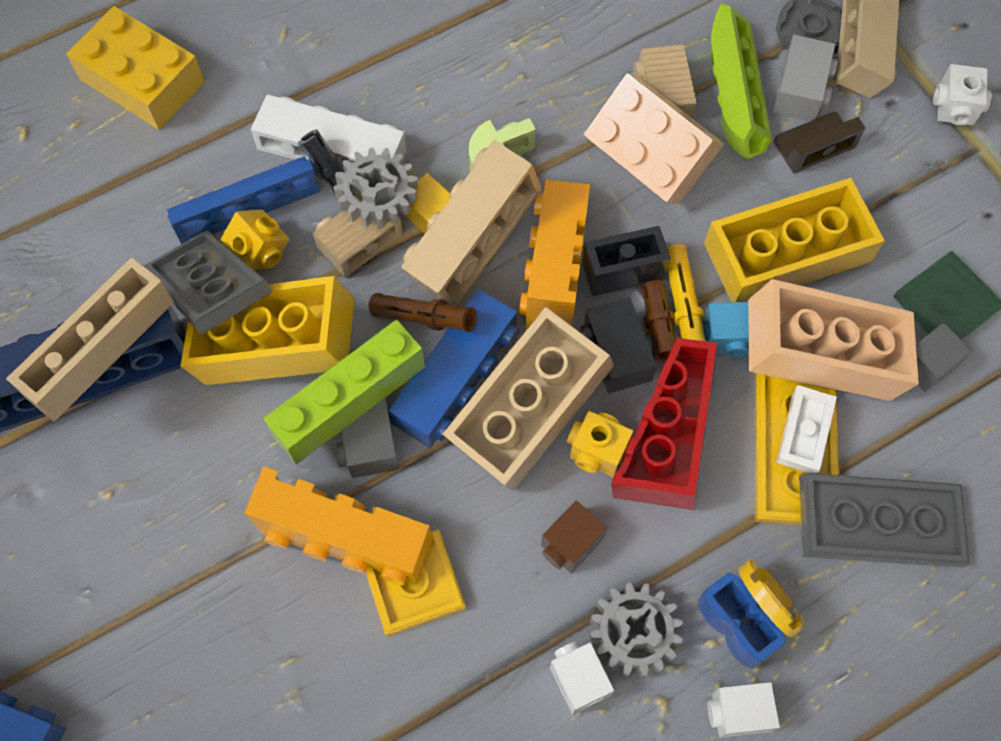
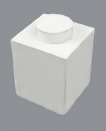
M575 641L554 652L556 659L551 661L550 670L572 715L612 695L614 689L591 643L580 647L578 642Z
M771 682L718 688L712 693L713 700H709L707 703L710 725L712 728L718 727L719 738L768 733L780 728Z

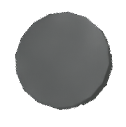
M791 0L780 11L776 26L778 39L787 50L794 34L834 43V52H836L839 48L842 10L830 0Z

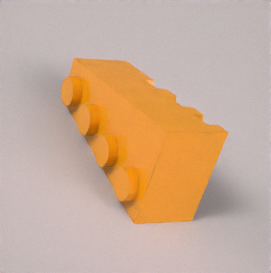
M545 179L544 192L539 193L535 199L534 215L540 217L538 226H531L529 248L535 249L533 259L527 258L524 281L529 282L528 293L522 292L519 315L526 316V330L545 307L570 326L573 324L590 184Z

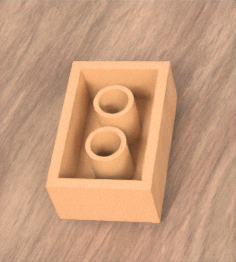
M629 73L625 75L584 133V136L664 201L669 203H680L724 145L721 140L643 79Z

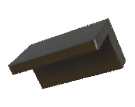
M831 112L776 135L773 142L794 174L856 148L866 127L859 117L843 122L837 112Z

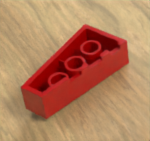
M676 338L658 378L654 393L650 401L647 402L640 424L634 437L631 438L621 466L616 471L611 482L613 498L694 510L716 364L717 343Z

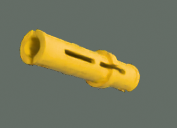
M682 244L671 245L667 247L671 258L668 276L676 309L674 323L680 328L681 338L706 341L702 324L705 315L703 309L698 306L687 256V247ZM679 273L681 274L684 292L682 290ZM687 308H688V311H689L690 322H691L692 328L690 327Z

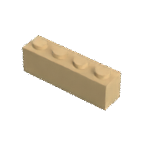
M843 0L836 74L837 84L872 98L894 82L896 75V49L898 46L897 28L900 17L899 0Z
M131 257L6 379L26 399L55 422L174 301L163 282Z

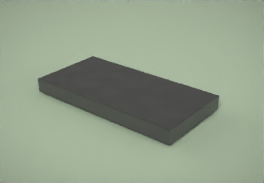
M205 230L144 265L147 270L163 282L174 301L173 305L201 334H204L272 293L267 281L209 230Z
M805 472L799 476L803 557L962 568L970 565L961 484Z

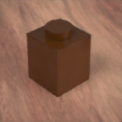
M575 500L542 535L541 546L544 548L542 554L557 569L560 570L564 566L572 573L604 539L607 527Z

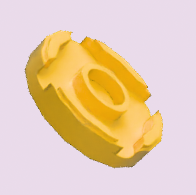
M756 559L747 560L738 567L739 575L745 586L773 623L784 634L792 638L805 628L803 617L799 614L793 618L789 611L794 607L791 603L792 600L771 573L762 567L758 569L757 565L759 564Z

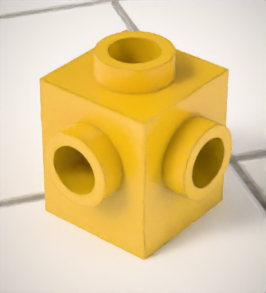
M263 209L235 212L220 239L222 243L253 270L269 269L278 264L282 259V252L290 240L279 228L278 222L268 216Z
M588 411L583 423L576 420L569 433L567 443L572 444L570 459L575 460L576 466L586 472L596 474L599 471L614 478L632 438L633 430L620 425L619 420L612 415L603 412L595 414Z

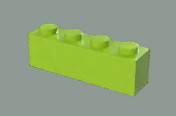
M396 319L265 416L263 420L275 440L297 465L423 370L425 362L422 347Z

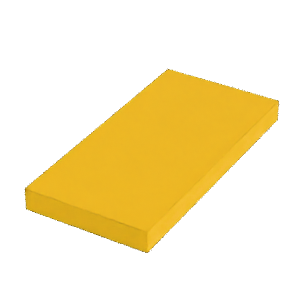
M754 373L755 522L802 525L799 476L804 472L777 464L776 460L793 391L797 385L836 396L835 389ZM837 401L818 474L839 475Z

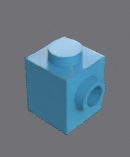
M748 302L709 303L703 321L706 341L717 343L716 354H726V356L731 358L748 355Z

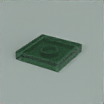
M952 250L897 290L893 296L905 310L914 312V319L928 334L942 323H945L961 341L1001 311V299Z

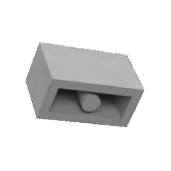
M793 34L785 56L772 113L812 121L816 119L819 109H827L832 88L826 87L827 80H833L838 64L837 59H832L835 48L834 43Z

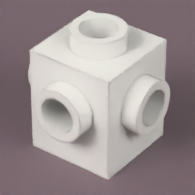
M950 64L934 92L933 105L938 106L937 121L951 122L955 125L974 126L981 113L987 112L991 103L992 93L991 90H987L986 68Z

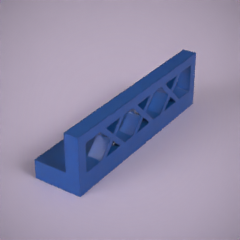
M305 156L166 210L169 214L167 215L180 243L183 244L205 230L215 234L227 229L237 211L263 209L265 213L319 193L320 190L314 168L310 160L307 161Z

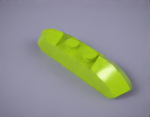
M721 3L713 22L710 42V61L714 63L713 73L717 79L719 89L717 99L722 109L720 122L725 138L730 146L742 157L750 159L765 153L772 141L751 22L731 6Z

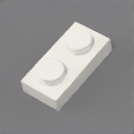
M797 385L793 391L776 460L777 464L807 473H818L820 471L837 399L836 396Z

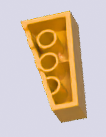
M263 466L244 514L265 536L264 541L281 549H288L289 544L304 548L303 554L320 561H326L328 556L343 560L342 566L359 573H365L367 567H370L375 571L382 572L381 578L394 584L405 585L406 580L414 583L419 582L421 571L424 568L434 537L429 525L379 507H374L372 514L365 512L366 506L354 498L339 493L333 500L329 499L326 493L314 488L315 484L301 479L297 480L295 486L280 481L277 477L278 471Z

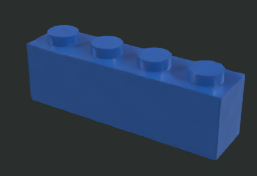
M480 289L476 290L465 305V307H473L477 312V323L472 332H463L462 330L449 328L424 361L425 368L413 376L388 410L392 425L430 449L437 439L443 441L446 438L443 433L453 422L452 418L459 408L463 409L476 393L474 387L481 377L486 379L491 375L498 362L496 356L503 346L509 348L519 333V328H517V311Z

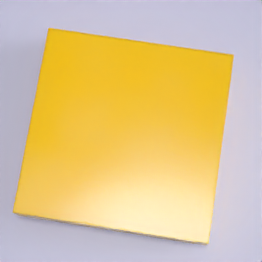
M439 529L432 531L434 535L433 542L418 583L406 580L405 585L394 584L381 578L382 572L375 571L370 567L366 569L368 582L386 637L466 610Z

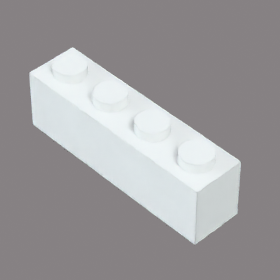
M267 94L251 127L258 150L294 160L305 156L307 161L310 160L298 145V141L305 134L315 129L320 132L333 153L340 155L343 161L346 160L354 163L356 161L354 153L358 151L363 157L368 156L369 148H374L376 155H381L383 150L388 148L390 158L402 154L404 159L407 152L404 131L398 130L392 125L364 121L356 115L346 116L331 112L325 107L305 105L285 96L276 97Z

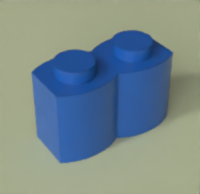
M730 572L708 587L697 600L704 619L711 627L725 635L730 652L747 668L753 669L786 643L783 632L762 609L757 607L755 599L744 582Z

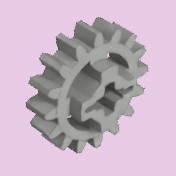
M369 148L368 156L363 157L358 151L355 152L356 161L354 163L344 160L342 162L344 172H336L335 174L337 185L334 186V191L341 212L347 211L351 222L361 217L363 227L367 228L371 221H377L378 227L383 228L385 219H390L394 224L399 223L397 215L399 212L405 215L410 214L409 203L417 202L416 190L418 189L417 176H414L412 164L404 165L402 154L390 158L388 148H385L381 155H376L374 148Z
M630 582L626 584L624 594L622 595L615 588L610 589V603L603 599L598 601L597 608L603 615L592 614L590 623L599 627V629L591 632L589 638L590 641L601 642V645L595 652L597 657L606 654L610 657L607 669L612 670L619 664L623 666V677L627 678L632 669H637L640 678L643 679L648 674L649 666L657 673L662 672L664 666L661 658L670 662L675 659L677 655L670 646L681 645L683 638L674 634V631L682 627L683 621L671 618V614L677 608L675 603L667 606L662 604L665 592L661 590L653 597L649 595V584L646 583L640 592H635ZM638 603L644 606L640 609L628 610L623 605ZM656 615H658L663 625V638V635L656 631L654 620ZM643 617H646L647 619L642 625L641 634L637 635L635 639L632 638L629 644H625L629 636L630 626L633 627ZM608 622L611 623L610 626L616 629L618 642L615 646L608 635ZM644 650L646 653L652 654L645 658L628 657V654L632 651Z

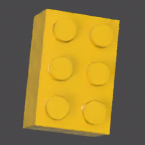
M115 6L66 53L81 81L158 130L170 120L205 82L195 55Z

